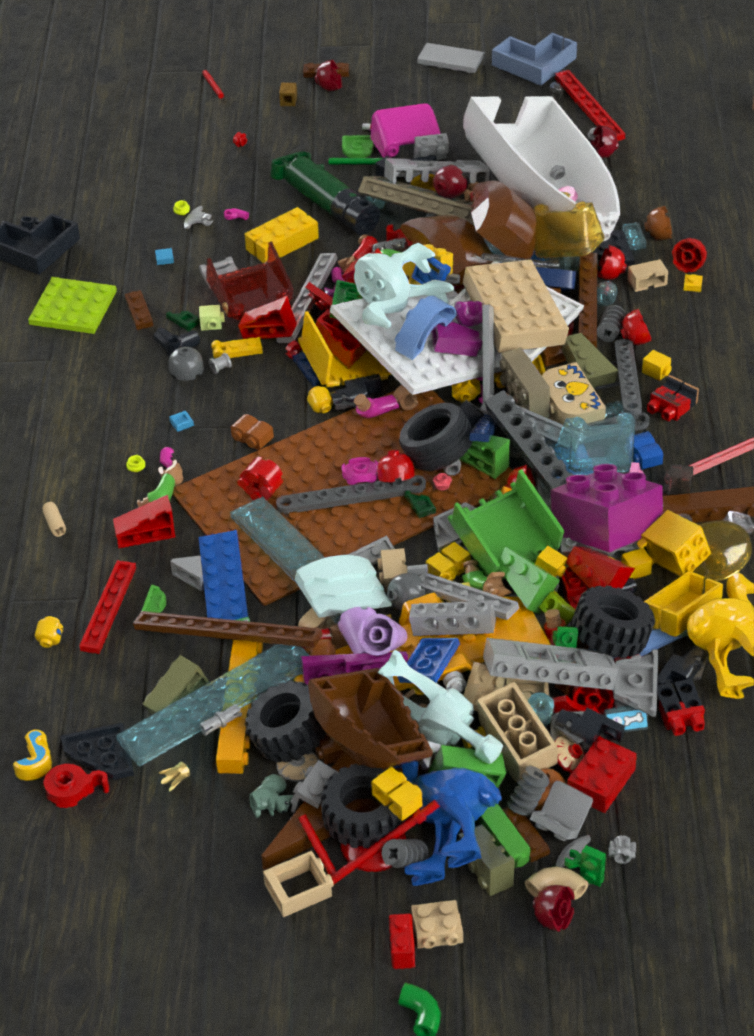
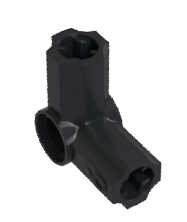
M161 327L154 334V340L166 349L168 357H170L174 350L180 347H194L200 344V338L195 330L178 336L172 335L168 330Z

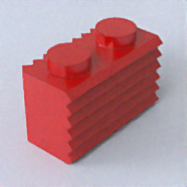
M390 915L389 930L392 968H414L415 951L412 915Z

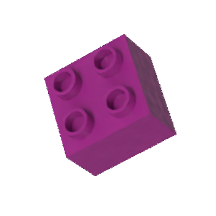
M613 464L596 465L593 468V473L587 476L571 475L566 478V484L550 490L551 512L564 530L563 537L609 553L641 539V535L663 515L662 485L646 481V475L643 473L617 472V467Z

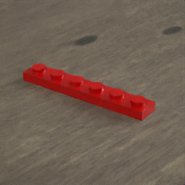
M116 561L79 645L80 651L100 654L135 573L136 563Z

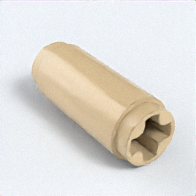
M53 502L45 503L42 507L43 514L52 534L57 537L64 535L66 526L57 506Z

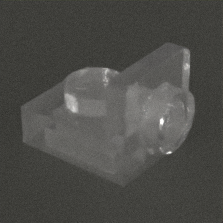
M730 511L721 523L726 537H730L735 530L750 534L754 530V525L749 515Z

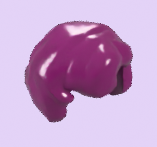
M455 302V318L460 325L476 327L482 324V302Z

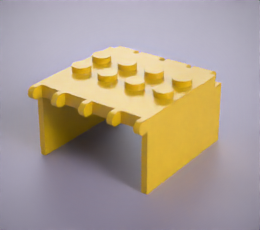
M305 312L302 337L298 338V342L322 385H326V387L340 386V383L344 385L346 380L379 374L381 380L388 379L389 375H392L368 350L348 369L330 351L309 312Z

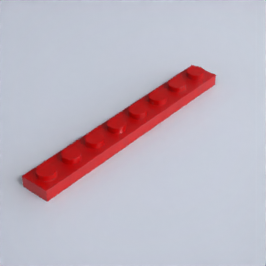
M570 70L555 73V79L596 126L601 125L611 128L616 133L617 141L625 139L626 134Z

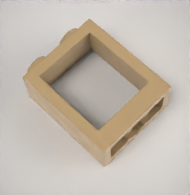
M312 851L263 871L265 886L283 917L332 897L331 887L334 886L333 880L329 874H325L321 859L316 858ZM311 870L319 886L288 898L280 883Z

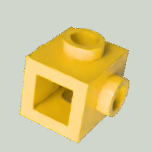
M477 378L452 384V395L457 401L463 402L467 399L470 402L481 393L480 381Z

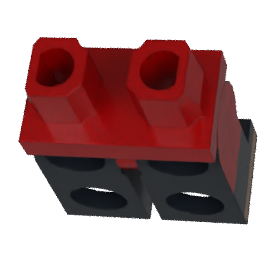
M669 375L666 378V382L651 393L650 401L647 404V412L651 414L659 412L662 419L667 422L671 419L677 421L680 419V416L684 415L698 403L700 388L687 382L684 383L683 380Z
M692 679L674 682V687L672 683L657 686V706L667 730H672L674 735L677 736L685 733V726L691 725L693 731L704 729L705 709ZM688 686L687 690L681 691L680 688ZM668 690V694L661 695L660 692Z

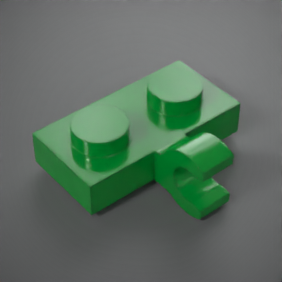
M585 845L581 854L577 850L571 849L569 856L574 859L565 858L564 865L568 868L580 867V876L589 884L600 887L604 881L606 854Z

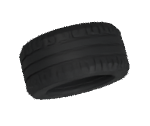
M438 403L422 409L411 417L401 430L399 442L404 453L413 461L415 468L422 471H435L456 462L468 451L472 444L470 433L473 428L459 406L451 403Z

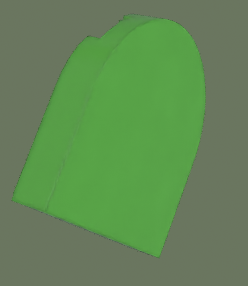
M371 135L342 136V151L344 155L350 158H365L371 155L374 151V143L370 138Z

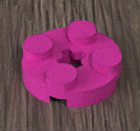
M367 457L350 459L349 464L345 466L344 463L342 465V476L350 485L357 484L358 482L373 483L377 480L378 462L376 460L375 463L371 462L370 458Z

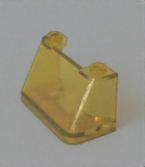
M578 202L572 210L549 211L548 206L544 204H538L533 209L536 216V245L534 251L538 258L585 256L590 254L605 239L592 202Z

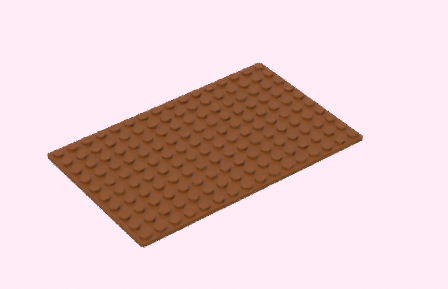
M433 390L415 394L418 403L411 410H404L399 405V408L379 416L364 418L357 413L356 408L351 409L174 487L172 495L205 536L237 530L244 583L258 601L265 606L300 590L295 581L296 571L303 566L331 556L348 555L385 536L389 538L393 546L434 527L433 517L454 508L457 502L460 505L468 503L477 507L480 505L479 500L482 498L486 502L496 498L495 491H501L503 486L508 484L507 478L513 470L508 467L494 479L460 460V472L456 475H448L452 479L450 487L447 490H438L434 485L433 478L440 473H445L443 468L435 471H422L414 467L415 475L422 476L426 480L425 490L419 494L417 492L415 495L429 496L436 507L435 514L422 518L417 517L405 496L303 512L294 511L292 513L289 512V514L278 512L276 501L281 496L349 486L350 484L342 476V465L344 463L345 466L349 464L350 459L367 457L370 458L371 462L375 463V460L379 462L383 456L388 455V451L399 450V453H404L400 446L399 437L406 422L422 409L438 403H445ZM395 391L390 392V393H388V394H386V395H383V396H381V397L388 396V395H393ZM256 457H263L262 459L266 461L267 459L272 460L278 465L283 474L281 476L283 484L268 500L254 502L244 489L238 485L240 474ZM415 482V484L413 483V485L415 486L420 485L419 482ZM285 502V504L283 503L281 505L288 506L290 504Z

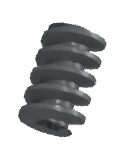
M609 305L604 309L597 328V336L601 340L613 342L619 335L623 318L626 316V312L622 307Z
M531 765L525 768L526 772L522 774V779L518 781L519 786L515 787V793H512L510 796L511 800L507 801L509 809L525 816L533 813L534 808L538 805V801L549 785L548 776L539 768Z
M392 839L387 841L382 849L384 863L395 868H404L412 863L424 861L429 857L426 844L419 839Z

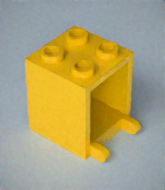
M669 510L660 516L641 535L642 538L637 542L639 548L646 546L648 554L652 559V565L656 563L680 577L688 571L693 572L711 554L702 527Z

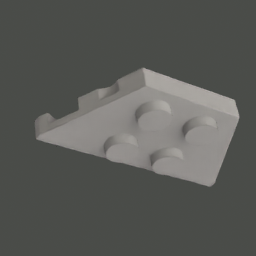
M468 503L460 505L462 509L467 507L469 511L476 509ZM454 508L433 517L439 553L454 541L460 540V537L447 518L449 515L453 516Z
M652 650L650 655L643 657L639 654L632 656L630 659L616 661L618 672L614 686V699L656 717L658 650Z

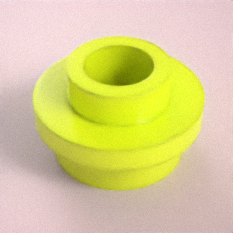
M178 201L175 203L173 210L178 215H185L190 211V207L186 201Z
M133 455L127 461V469L131 472H139L145 468V461L139 455Z

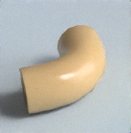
M562 867L544 868L525 880L527 890L534 897L544 887L549 885L569 886L574 892L575 899L581 897L588 888V882L582 876Z

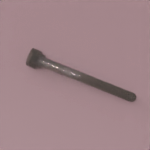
M488 253L481 255V259L506 263L532 260L535 267L559 269L558 259L550 258L546 261Z

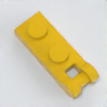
M260 337L228 342L216 340L211 343L215 359L221 357L223 353H227L230 358L263 354Z

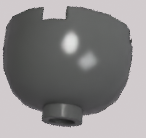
M180 347L174 350L168 360L169 373L171 376H176L177 380H193L196 378V375L199 373L201 375L204 370L201 354L192 347Z
M413 572L399 574L390 581L387 597L394 609L402 611L405 602L425 595V589H421L420 585L423 582L417 574Z

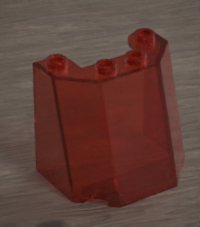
M272 241L268 242L267 261L255 266L218 275L211 258L207 259L206 279L226 315L230 318L241 321L245 312L286 296L289 301L293 299L294 288Z

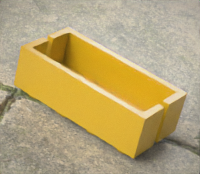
M297 207L245 233L246 250L252 255L257 256V259L267 265L318 239V222L309 215L307 216L304 211Z
M688 571L644 601V603L646 602L654 614L655 624L653 629L661 628V631L670 636H678L687 629L689 616L699 607L713 599H722L723 584L707 578L705 580V593L703 594L704 576Z

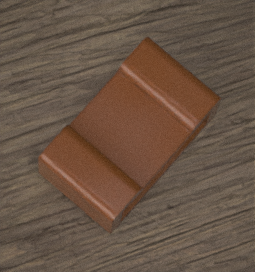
M562 345L546 347L539 354L546 366L566 361L561 350Z

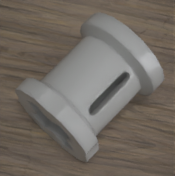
M223 353L221 357L212 358L208 361L210 369L214 374L219 373V370L226 367H232V362L227 353Z

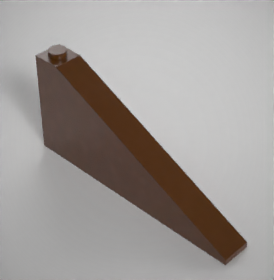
M343 752L331 768L339 772V769L343 767L349 768L351 764H362H359ZM418 765L419 777L422 775V767ZM393 767L397 772L403 773V769ZM357 799L345 807L354 812L366 813L379 808L381 804L372 799ZM303 802L261 855L263 869L272 868L313 846L298 820L304 814H306L320 842L331 837L329 831L324 827L321 805L317 809L311 804Z

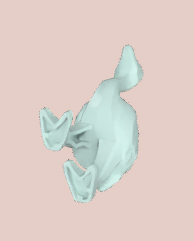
M417 243L410 246L406 251L395 253L391 257L380 253H369L357 261L354 266L355 283L358 293L369 303L362 313L364 324L376 325L386 329L390 328L391 322L385 314L402 312L406 308L409 298L414 296H436L449 303L445 292L454 290L450 283L432 280L422 285L409 284L408 278L402 269L405 263L411 261L424 273L431 272L427 258L435 257V253L432 250Z
M394 650L389 661L379 670L378 674L387 677L393 685V676H403L415 684L430 699L428 706L422 708L404 697L403 703L410 708L412 720L417 721L419 733H423L427 741L445 746H450L451 744L455 746L459 739L462 738L475 748L476 757L488 764L494 762L499 757L503 744L489 734L484 737L469 727L474 720L472 717L474 713L473 704L453 688L446 690L427 676L410 668L401 653Z

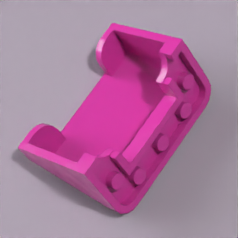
M427 103L376 111L372 116L370 138L383 158L386 156L394 157L399 152V145L415 143V137L441 134L433 109Z

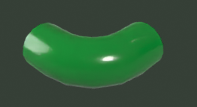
M405 982L400 993L399 1005L410 1008L417 1013V1020L413 1027L414 1033L417 1036H436L441 1018L437 1001L426 990Z

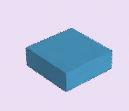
M172 248L155 250L157 265L174 263Z
M186 410L169 416L170 422L177 432L194 426V422Z

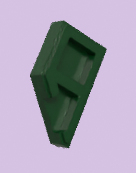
M181 311V313L177 314L166 313L167 319L187 331L200 324V318L189 311Z
M405 491V497L418 518L436 513V507L429 496L422 494L418 496L411 494V491Z

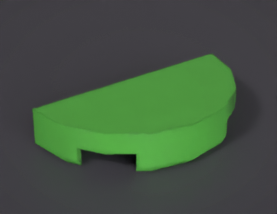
M151 585L142 611L160 613L166 606V595L158 586Z

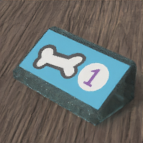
M631 706L605 709L604 716L625 725V732L648 729V716Z

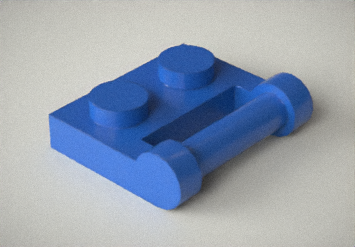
M432 257L427 258V261L439 269V273L432 268L431 272L424 273L416 265L412 274V278L420 284H425L432 280L445 281L451 271V267L447 264H442Z

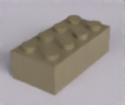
M522 348L502 352L501 360L499 361L502 370L500 382L502 386L506 387L508 394L513 397L515 405L543 417H550V387Z

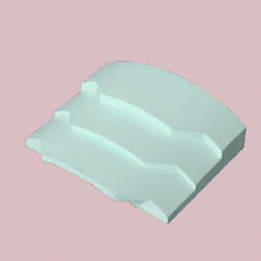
M354 555L331 556L309 563L296 571L295 581L319 618L337 615V613L342 614L354 607L377 609L392 605L383 591V586L376 577L375 569L369 560Z

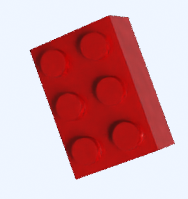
M598 736L568 778L567 785L590 796L593 799L591 807L606 813L635 771L637 753Z

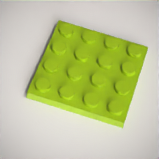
M52 277L28 319L29 325L95 334L117 292L116 286Z

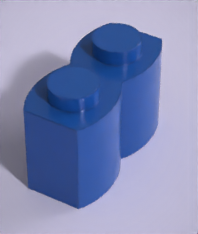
M647 431L627 437V443H625L626 451L632 455L634 463H639L640 469L663 464V452L660 446L655 443L650 432Z

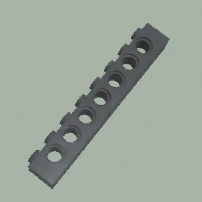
M502 390L485 401L486 411L505 436L510 439L512 445L546 489L550 492V490L566 484V478L573 474L568 473L566 465L561 459H557L554 449L546 445L543 435L535 431L536 428L532 421H527L524 411L520 407H516L513 397L507 395Z

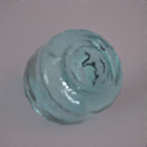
M601 282L597 286V303L601 306L612 305L617 298L618 289L612 282Z

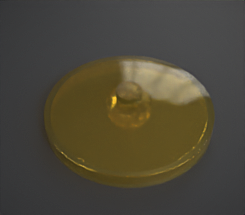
M711 521L700 524L699 526L702 527L711 554L693 572L704 576L705 584L707 578L721 582L741 571L749 561L752 553L751 540L746 530L730 521Z

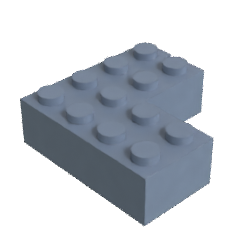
M554 33L548 35L535 46L510 36L492 49V66L538 85H543L555 73H558L576 59L577 42L565 38L563 50V37Z

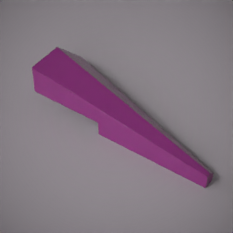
M404 651V652H399V653H401V655H402V657L404 658L405 662H407V661H408V654H407V652H406V651ZM388 652L381 656L369 653L301 656L304 683L308 685L309 680L374 668L381 669L389 661L393 652Z

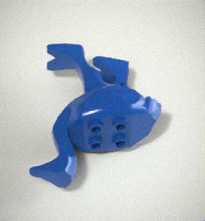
M418 761L392 766L403 769V774L407 781L417 785L422 791V807L420 809L433 800H436L440 805L425 820L428 823L435 824L436 843L432 857L404 867L406 874L414 875L412 877V885L418 886L444 879L447 856H450L448 859V866L450 868L459 867L482 858L475 836V820L484 814L488 807H494L501 801L500 791L494 783L483 774L466 768L432 771L418 777ZM462 828L464 837L456 842L457 833Z

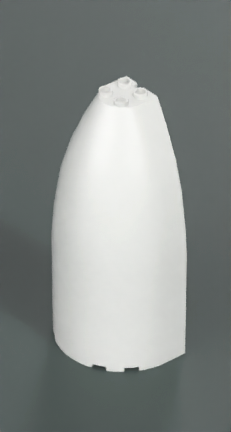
M471 97L463 121L465 136L497 179L532 207L536 219L552 229L590 242L608 240L620 216L616 186L601 157L554 98L525 97L515 124H495L493 121L501 99L499 97ZM556 165L564 166L565 176L559 180H554L549 175L552 167ZM565 186L573 187L578 194L576 202L560 192L559 189Z

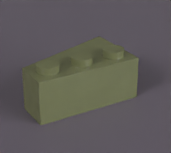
M582 333L567 336L565 345H562L561 350L568 364L577 362L593 388L615 383L618 370Z
M180 655L177 660L172 662L167 673L159 679L153 691L146 696L143 705L149 713L168 724L185 708L183 704L190 698L194 700L198 696L196 692L203 686L207 688L210 682L198 665Z
M483 825L475 827L476 841L480 847L482 858L467 863L471 873H475L478 877L480 887L486 889L489 896H492L514 886V858L512 856L506 857L503 854L505 849L502 846L497 847L493 843L495 838ZM463 833L458 834V841L464 837Z

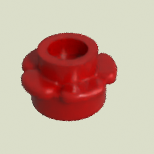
M236 133L233 143L237 147L244 146L247 142L246 134Z

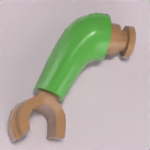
M176 459L172 461V466L166 470H163V467L158 468L161 475L159 485L154 491L147 493L148 497L143 498V501L137 500L138 507L165 495H168L170 501L174 487L180 485L184 479L183 471Z
M477 560L463 563L464 567L467 568L462 576L464 583L469 582L472 588L497 596H505L512 593L503 585L502 578L505 576L504 572H492L487 577L483 571H479V567H476L478 565Z

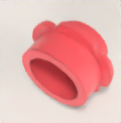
M440 473L433 478V482H435L434 485L438 490H447L452 479L447 474Z

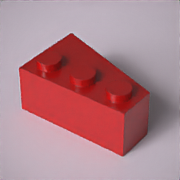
M286 296L245 312L238 326L243 339L260 337V339L292 336L297 322Z
M168 495L113 519L118 548L175 538L173 515Z

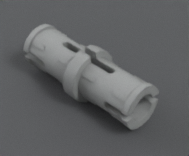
M234 704L222 712L218 711L213 717L200 723L201 732L206 736L220 727H226L227 723L242 716L238 705Z

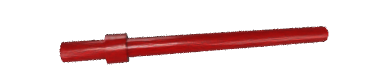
M433 800L424 808H419L412 813L413 816L331 875L333 884H336L381 851L387 841L397 839L417 823L421 824L424 822L429 814L440 807L439 803Z

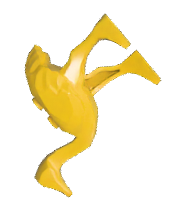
M736 573L731 575L726 583V592L729 598H716L699 607L687 620V633L695 645L708 651L709 661L716 671L717 687L720 695L741 699L744 697L742 689L754 686V679L748 676H735L731 674L727 666V656L730 651L743 646L754 657V607L747 598V594H754V584L746 579L743 574Z

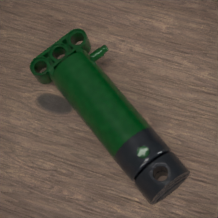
M301 151L272 160L271 178L275 180L285 179L289 185L357 234L366 235L378 224L380 219L379 208L324 170L323 164L314 163L311 160L310 153Z

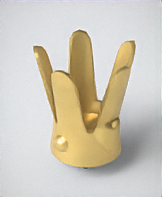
M180 762L173 768L158 772L159 774L164 773L167 776L161 783L166 784L174 780L169 788V791H172L181 780L190 776L188 769L190 765L186 766L183 762Z

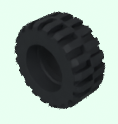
M596 586L583 592L572 618V627L578 628V637L583 644L586 643L590 649H595L603 655L605 653L611 657L619 656L620 658L632 657L641 653L646 648L655 624L653 611L646 602L644 603L639 596H634L630 591L626 592L622 588H612V586Z
M289 681L288 683H278L276 687L271 686L268 688V691L262 692L258 696L259 698L252 702V708L248 709L247 718L245 719L247 735L264 758L281 763L282 760L283 762H291L292 759H301L303 755L310 754L314 747L317 748L321 744L320 740L324 739L327 734L315 717L310 703L308 685L303 682ZM295 717L286 725L279 727L283 722H285L289 718Z
M356 763L351 764L349 768L343 767L339 769L338 774L335 772L329 777L321 792V807L324 827L329 831L330 836L334 839L338 838L339 842L344 845L350 844L352 848L363 846L364 849H367L405 821V819L403 821L389 810V806L393 802L385 806L372 795V780L387 769L371 768L365 765H357ZM357 799H372L381 804L379 808L366 813L354 812L345 807Z

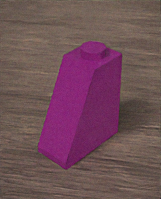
M451 321L446 327L437 324L431 331L435 352L477 357L478 351L482 349L483 340L480 339L479 332Z

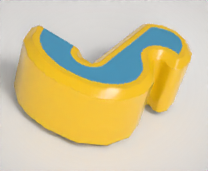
M31 730L25 736L31 758H25L13 763L15 775L19 779L25 781L35 780L46 775L52 768L47 738L41 730Z

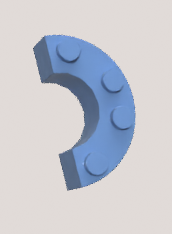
M428 296L425 299L421 298L415 308L408 311L406 320L395 337V350L414 360L424 350L426 339L432 329L437 324L446 327L456 317L455 308L436 296Z

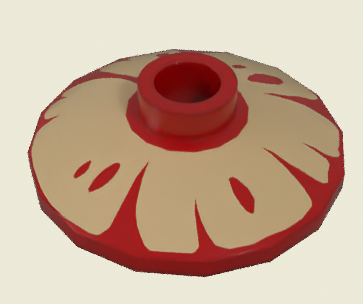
M562 735L554 741L557 745L558 764L565 771L572 774L586 753L580 744H576Z

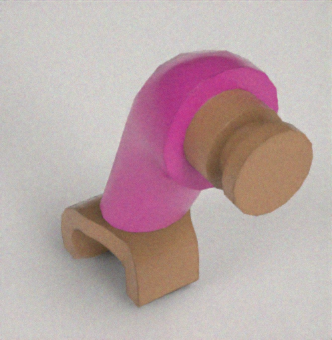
M400 385L393 395L371 399L367 398L364 394H359L354 399L357 413L364 418L379 416L399 408V405L404 410H411L418 403L416 395H412L403 385Z

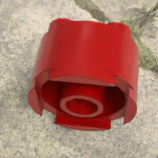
M263 457L254 458L242 471L238 480V485L244 489L254 502L268 500L283 484L281 469L272 460L267 459L266 461L262 459Z

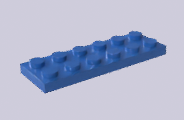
M237 530L199 537L207 617L228 620L247 617L248 610Z

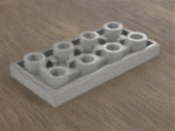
M426 43L417 58V63L424 66H436L438 68L452 69L453 71L460 70L467 73H475L484 58V52Z

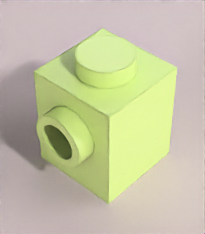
M220 305L199 306L201 331L222 329V322H225L224 312L220 310Z

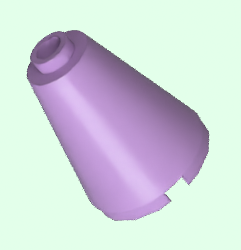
M354 607L348 609L340 616L341 620L338 621L339 630L353 654L367 653L362 644L359 643L358 630L363 620H366L372 614H377L372 608L367 607L366 610L361 609V607Z
M372 614L360 624L358 640L367 653L381 656L404 645L407 641V632L388 616Z

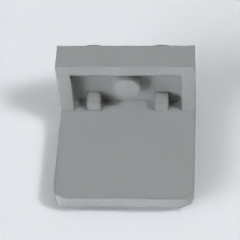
M319 760L314 767L310 766L304 775L305 780L303 782L299 781L293 791L295 794L290 801L292 804L291 812L295 814L303 801L318 809L321 805V792L325 782L335 772L337 774L339 772Z
M555 781L542 810L533 811L530 820L536 822V827L544 831L549 829L554 832V836L560 840L576 839L593 803V799L561 781Z

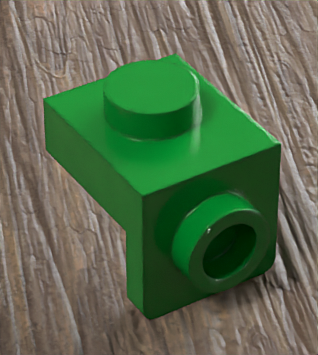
M559 626L557 631L553 630L552 639L555 646L576 648L578 628Z

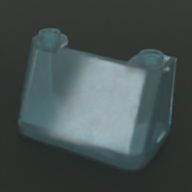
M631 413L619 414L616 419L618 424L588 426L584 419L580 417L566 418L554 450L557 459H561L566 465L568 473L573 475L587 476L592 474L594 466L599 464H613L617 467V472L629 471L631 463H633L635 419Z

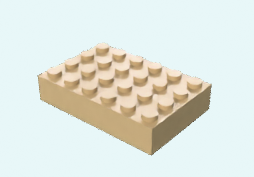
M532 260L466 267L463 285L471 300L482 302V306L491 305L494 308V345L498 353L518 348L525 350L565 345L569 327Z

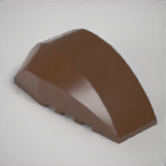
M485 181L476 184L473 187L472 195L474 197L472 202L474 203L471 210L476 232L513 262L530 260L536 245V216L532 207L502 182Z
M450 215L422 217L401 224V231L408 241L413 242L412 245L417 243L422 245L430 244L434 248H443L447 252L453 253L452 274L460 275L459 284H451L452 286L463 285L466 267L487 265L496 261L487 240L476 232L475 226L460 217Z
M379 668L309 680L310 703L316 719L345 754L359 764L371 768H387L432 757L433 751L424 734L419 733L417 721L412 720L410 708L403 703L404 697L387 677L378 674Z

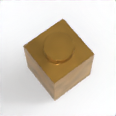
M281 83L279 92L280 106H296L297 83Z

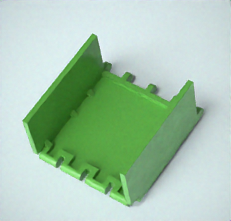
M522 469L518 471L516 483L510 484L511 491L502 494L500 490L495 491L497 498L488 503L483 498L480 499L479 503L481 506L472 511H469L467 507L462 509L457 502L454 505L453 516H447L450 524L474 560H477L478 566L487 577L492 572H501L499 570L500 564L497 560L505 547L518 552L535 563L539 553L547 546L557 550L562 542L563 528Z

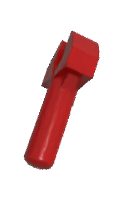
M295 340L291 341L285 348L288 351L286 355L293 359V355L298 354L302 350L300 344Z

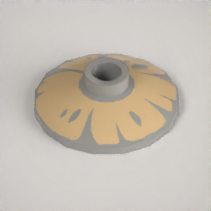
M311 752L308 755H303L298 761L292 759L291 762H283L282 760L281 763L277 762V770L279 775L286 780L302 782L305 780L304 775L310 766L314 767L318 758L315 753Z

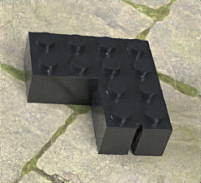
M52 213L31 231L4 221L0 224V260L40 275L80 240L78 223L68 219L63 220V217Z

